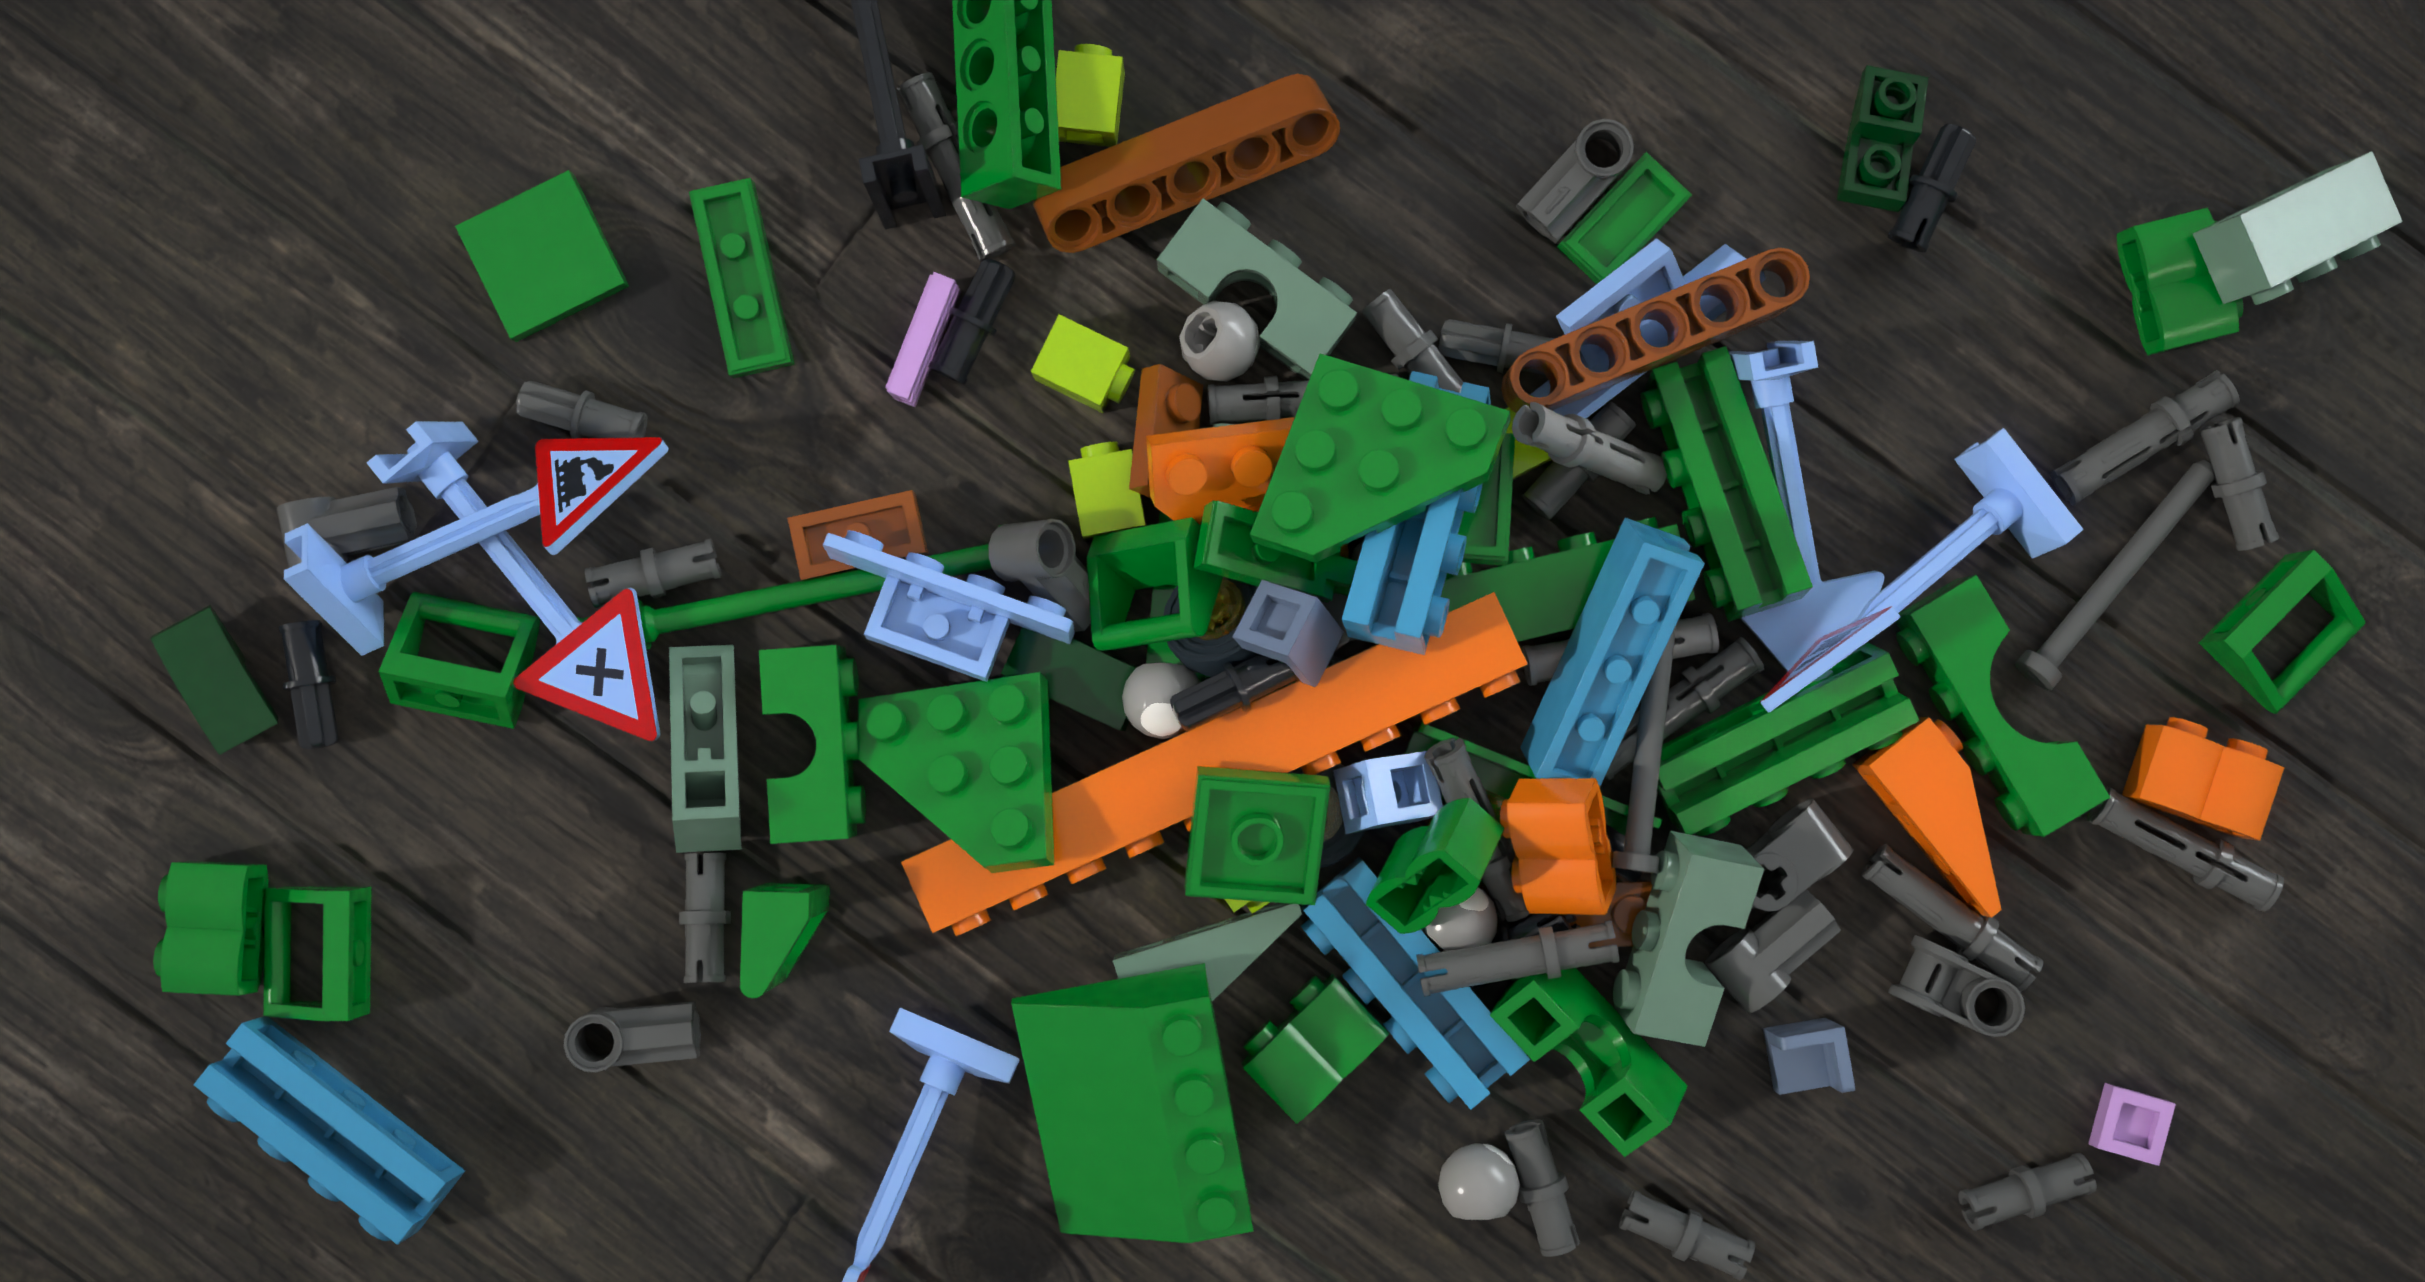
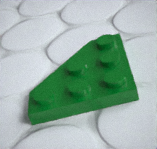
M1320 353L1251 530L1250 536L1253 543L1316 563L1340 552L1339 547L1374 530L1377 533L1382 532L1426 511L1427 505L1460 489L1466 492L1487 482L1511 420L1510 411Z
M1040 672L989 679L988 682L976 681L858 699L859 760L991 873L1055 865L1048 680Z

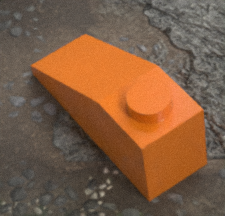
M1918 717L1920 721L1903 729V735L1895 743L1881 749L1868 751L1852 765L1962 902L1979 915L1992 918L2002 909L1971 770L1958 754L1963 749V745L1957 735L1943 721L1937 719L1933 722L1929 717Z

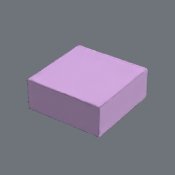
M2105 1083L2088 1144L2098 1149L2159 1166L2176 1104Z

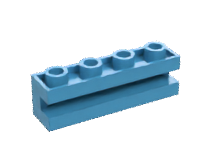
M1411 371L1410 381L1491 405L1489 387L1463 382L1461 392L1459 393L1439 388L1437 376ZM1483 484L1466 492L1460 489L1427 505V510L1382 532L1377 533L1374 530L1365 535L1342 616V622L1348 637L1421 655L1426 653L1430 636L1441 637L1450 603L1448 598L1441 597L1447 573L1458 575L1466 548L1467 537L1458 534L1464 511L1475 513Z
M1624 518L1520 747L1537 779L1596 778L1599 787L1601 786L1705 564L1697 554L1688 552L1691 546L1684 538Z
M1358 857L1317 891L1315 905H1301L1303 911L1309 917L1301 925V928L1324 955H1327L1334 948L1351 967L1342 974L1343 978L1366 1005L1375 997L1381 1002L1392 1016L1383 1025L1404 1051L1409 1054L1418 1047L1428 1058L1433 1067L1424 1074L1450 1104L1459 1096L1471 1110L1490 1094L1487 1089L1506 1072L1512 1076L1530 1059L1490 1016L1491 1012L1470 987L1430 994L1431 996L1424 997L1420 979L1443 975L1448 971L1447 969H1438L1419 973L1416 954L1423 953V955L1437 953L1439 950L1422 930L1400 934L1366 905L1367 898L1377 877L1365 862Z
M267 1016L241 1023L226 1042L231 1050L224 1059L209 1064L194 1083L196 1088L209 1097L207 1104L217 1115L228 1121L244 1124L259 1136L257 1142L267 1154L279 1161H291L310 1176L308 1183L318 1194L331 1201L338 1202L341 1200L360 1215L358 1221L369 1234L383 1241L392 1240L398 1245L417 1233L465 1172L459 1165Z

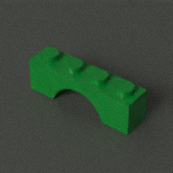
M1977 575L1957 578L1898 613L1901 617L1895 622L1901 631L1896 633V639L1902 652L1915 666L1921 664L1934 685L1929 688V695L1934 705L1948 721L1954 719L1967 740L1962 743V750L1967 760L1977 773L1982 776L1987 774L2000 795L1994 799L1995 805L2004 821L2013 830L2018 831L2020 829L2026 835L2045 837L2111 798L2078 742L2052 741L2042 743L2029 739L2013 729L1998 711L1991 692L1990 671L1994 655L2010 629Z

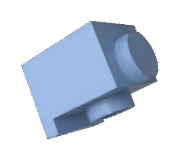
M1427 751L1368 759L1333 771L1346 834L1418 822L1434 817L1436 812L1443 807L1441 800L1442 791L1424 758Z

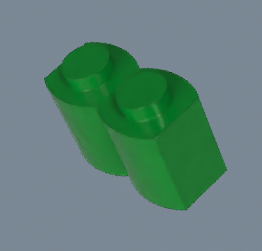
M2208 207L2136 225L2117 233L2119 260L2125 281L2132 294L2133 313L2140 340L2147 356L2239 332V319L2243 314V299L2240 298L2226 304L2222 303L2192 234L2217 222L2213 219Z
M1471 798L1457 799L1447 803L1436 812L1429 826L1412 829L1398 839L1367 898L1366 905L1400 934L1416 932L1427 927L1435 919L1440 908L1463 903L1475 893L1505 827Z
M200 861L171 863L169 873L162 878L158 890V903L161 911L165 912L167 929L164 938L158 942L155 948L153 958L155 973L161 979L162 992L237 996L258 992L264 961L262 927L264 924L265 888L268 887L266 864Z
M1333 974L1324 982L1316 975L1309 979L1289 1000V1003L1295 1010L1277 1027L1268 1020L1242 1046L1249 1054L1241 1062L1243 1069L1296 1124L1313 1111L1389 1035V1032Z

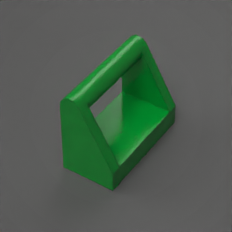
M1192 517L1093 537L1087 555L1092 642L1097 650L1107 651L1200 637L1206 633L1223 576L1193 568L1201 525ZM1178 583L1180 613L1125 622L1135 590Z
M2315 550L2286 554L2204 636L2199 644L2261 706L2269 712L2277 714L2366 622L2334 569ZM2308 593L2334 619L2272 681L2252 652V649Z
M413 591L378 671L390 703L514 729L523 707L526 692L515 688L513 681L532 665L540 627V618ZM425 620L514 637L502 672L497 673L418 656Z
M764 883L743 891L740 989L746 997L758 998L786 981L829 911L830 884Z
M266 887L264 900L263 1016L314 1021H350L370 1014L371 887ZM292 902L323 904L322 1001H291Z

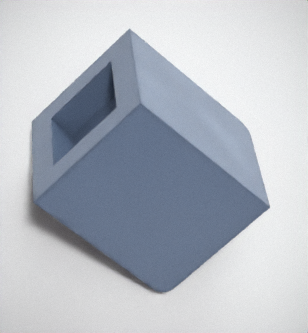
M1261 580L1232 637L1243 649L1286 663L1302 683L1316 687L1344 631L1318 597Z
M1820 1018L1763 1028L1772 1084L1776 1093L1781 1095L1828 1086L1841 1093L1855 1091L1844 1026L1827 1018Z

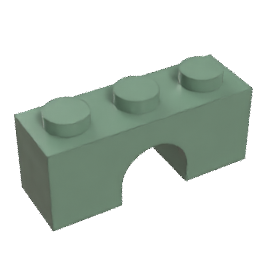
M1202 198L1157 258L1158 271L1203 305L1214 301L1225 287L1235 282L1251 281L1263 286L1274 300L1276 313L1260 335V347L1304 380H1310L1319 354L1330 356L1354 324L1357 312L1349 307L1353 301L1352 297L1333 281L1323 277L1317 283L1299 270L1298 267L1302 263L1301 259L1282 243L1272 239L1266 245L1249 233L1247 230L1251 226L1250 221L1231 205L1221 201L1216 208Z
M1670 831L1664 851H1660L1656 855L1660 857L1658 873H1651L1652 889L1646 908L1640 911L1634 920L1632 927L1633 948L1626 969H1622L1615 979L1613 1002L1615 1009L1633 1034L1705 1047L1725 988L1703 962L1685 959L1686 950L1694 936L1710 926L1726 925L1745 929L1764 868L1742 845Z

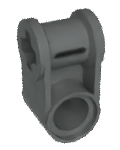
M1813 798L1799 803L1782 815L1762 837L1746 849L1764 870L1770 872L1764 880L1769 890L1766 893H1756L1752 909L1778 911L1788 906L1790 902L1812 884L1841 866L1853 853L1854 849Z
M1914 935L1911 945L1915 951L1900 983L1891 984L1888 991L1889 994L1939 1018L1946 1017L1984 1035L1992 1037L2006 1036L2017 1029L2023 1021L2025 1013L2024 999L2018 988L2010 982L1968 963L1969 960L1965 957ZM1993 988L1999 998L1998 1011L1992 1018L1980 1021L1975 1014L1974 1005L1976 998L1980 992Z

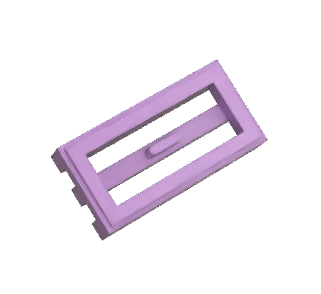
M936 272L933 275H929L885 387L887 392L897 401L913 407L917 405L930 372L928 365L930 361H933L951 318L949 312L951 308H955L961 293L954 279Z

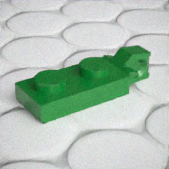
M1214 500L1204 506L1193 568L1254 586H1259L1261 580H1265L1318 597L1321 602L1325 603L1333 600L1334 593L1345 596L1349 595L1358 561L1341 557L1340 552H1337L1315 563L1253 543L1250 533L1258 512Z

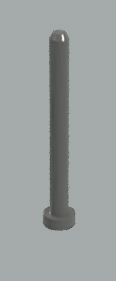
M2201 460L2191 465L2037 652L2031 650L2023 652L2015 662V666L2027 679L2049 691L2062 679V674L2057 669L2214 480L2215 474L2211 463Z
M1676 626L1641 698L1623 852L1613 851L1612 868L1658 873L1660 857L1651 856L1650 848Z

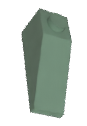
M734 645L669 647L672 822L676 853L740 850L742 846Z
M1272 904L1254 913L1247 912L1115 954L1113 958L1114 967L1118 979L1205 963L1211 999L1213 1001L1302 915L1299 904Z

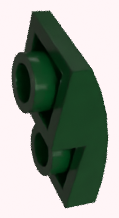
M1866 65L1862 72L1848 131L1838 187V201L1899 212L1907 199L1913 145L1922 133L1929 77Z
M211 605L151 636L150 639L169 675L219 755L278 724V715L244 665V655Z
M1021 628L1001 674L1009 677L1040 672L1048 680V696L1050 699L1120 731H1126L1130 722L1124 713L1122 695L1126 680L1137 666L1108 651H1099L1095 646L1089 645L1075 637L1072 638L1071 644H1067L1026 628Z

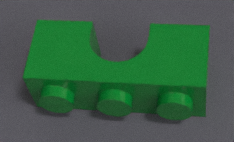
M839 645L759 650L763 715H796L809 724L816 738L815 756L806 770L793 777L767 779L770 844L849 839L857 836V824L866 823L867 809L864 786H854L853 760H859V721L850 722L849 696H857L859 690L856 659L846 658V647Z
M1576 968L1561 970V977L1548 979L1547 973L1510 980L1491 1011L1490 1016L1533 1062H1536L1553 1049L1563 1054L1575 1066L1584 1082L1586 1091L1585 1100L1580 1111L1624 1158L1671 1125L1688 1085L1640 1035L1632 1033L1621 1015Z

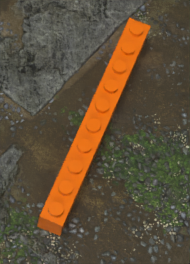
M1493 592L1449 612L1441 637L1430 636L1425 655L1380 644L1326 668L1316 687L1304 684L1301 681L1295 682L1251 702V710L1245 712L1240 707L1052 793L1055 865L991 873L952 839L901 863L932 933L951 925L955 936H958L991 921L986 909L1009 899L1014 911L1049 895L1044 883L1066 873L1070 883L1074 884L1107 869L1102 856L1125 847L1129 858L1164 843L1165 841L1160 832L1164 828L1183 820L1189 832L1191 830L1197 766L1288 773L1301 767L1303 774L1316 775L1340 764L1341 761L1336 751L1360 740L1364 751H1369L1401 736L1396 724L1412 716L1420 714L1424 725L1459 710L1460 706L1455 697L1474 688L1480 687L1484 698L1521 682L1516 670L1528 664L1497 596Z

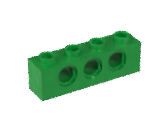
M952 0L961 197L1012 209L1061 190L1052 0Z

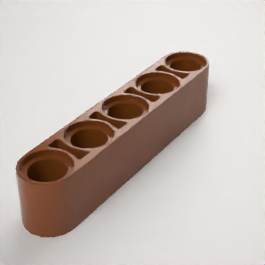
M1303 74L1286 76L1060 167L1061 190L1035 199L1032 202L1047 239L1055 249L1067 253L1083 251L1199 204L1202 198L1206 201L1321 155L1328 151L1336 142L1340 133V122L1313 78Z
M1785 248L1770 249L1531 348L1518 356L1503 377L1501 387L1503 400L1515 413L1524 405L1530 408V402H1536L1548 409L1555 410L1776 318L1801 299L1808 289L1810 280L1808 265L1793 250ZM1761 271H1771L1781 277L1785 285L1784 297H1774L1765 292L1760 283ZM1711 295L1722 301L1727 312L1725 322H1714L1705 317L1700 307L1701 296ZM1650 319L1662 324L1668 335L1667 346L1659 348L1645 342L1640 332L1641 321ZM1586 344H1593L1604 349L1609 359L1608 371L1599 373L1586 368L1580 358V347ZM1531 368L1544 373L1550 384L1549 395L1538 398L1527 394L1520 385V372Z

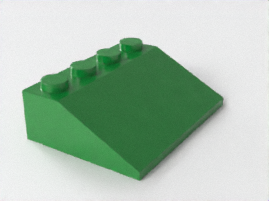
M1205 963L1012 998L1013 1014L1061 1233L1193 1243L1254 1231L1248 1189Z

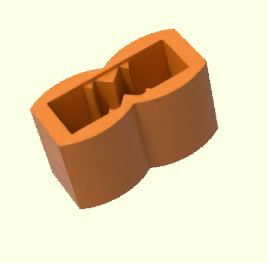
M2169 717L2167 725H2145L2122 795L2139 804L2181 817L2210 829L2242 839L2260 841L2284 771V767L2265 760L2268 749L2234 738L2228 739L2226 747L2205 739L2208 728L2175 717Z
M1596 778L1519 779L1510 798L1503 801L1500 810V824L1505 827L1503 836L1504 838H1511L1516 854L1513 859L1511 872L1515 892L1522 893L1526 908L1530 914L1606 915L1616 891L1615 868H1612L1613 852L1606 835L1603 798Z

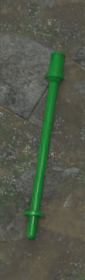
M989 544L927 556L943 564L944 570L942 573L951 577L992 569L989 560ZM858 569L655 610L648 605H644L641 600H638L646 650L651 648L652 642H655L660 634L881 591L886 578ZM577 617V619H578L580 622H584V621H586V620L589 618V617H584V618H579V617Z

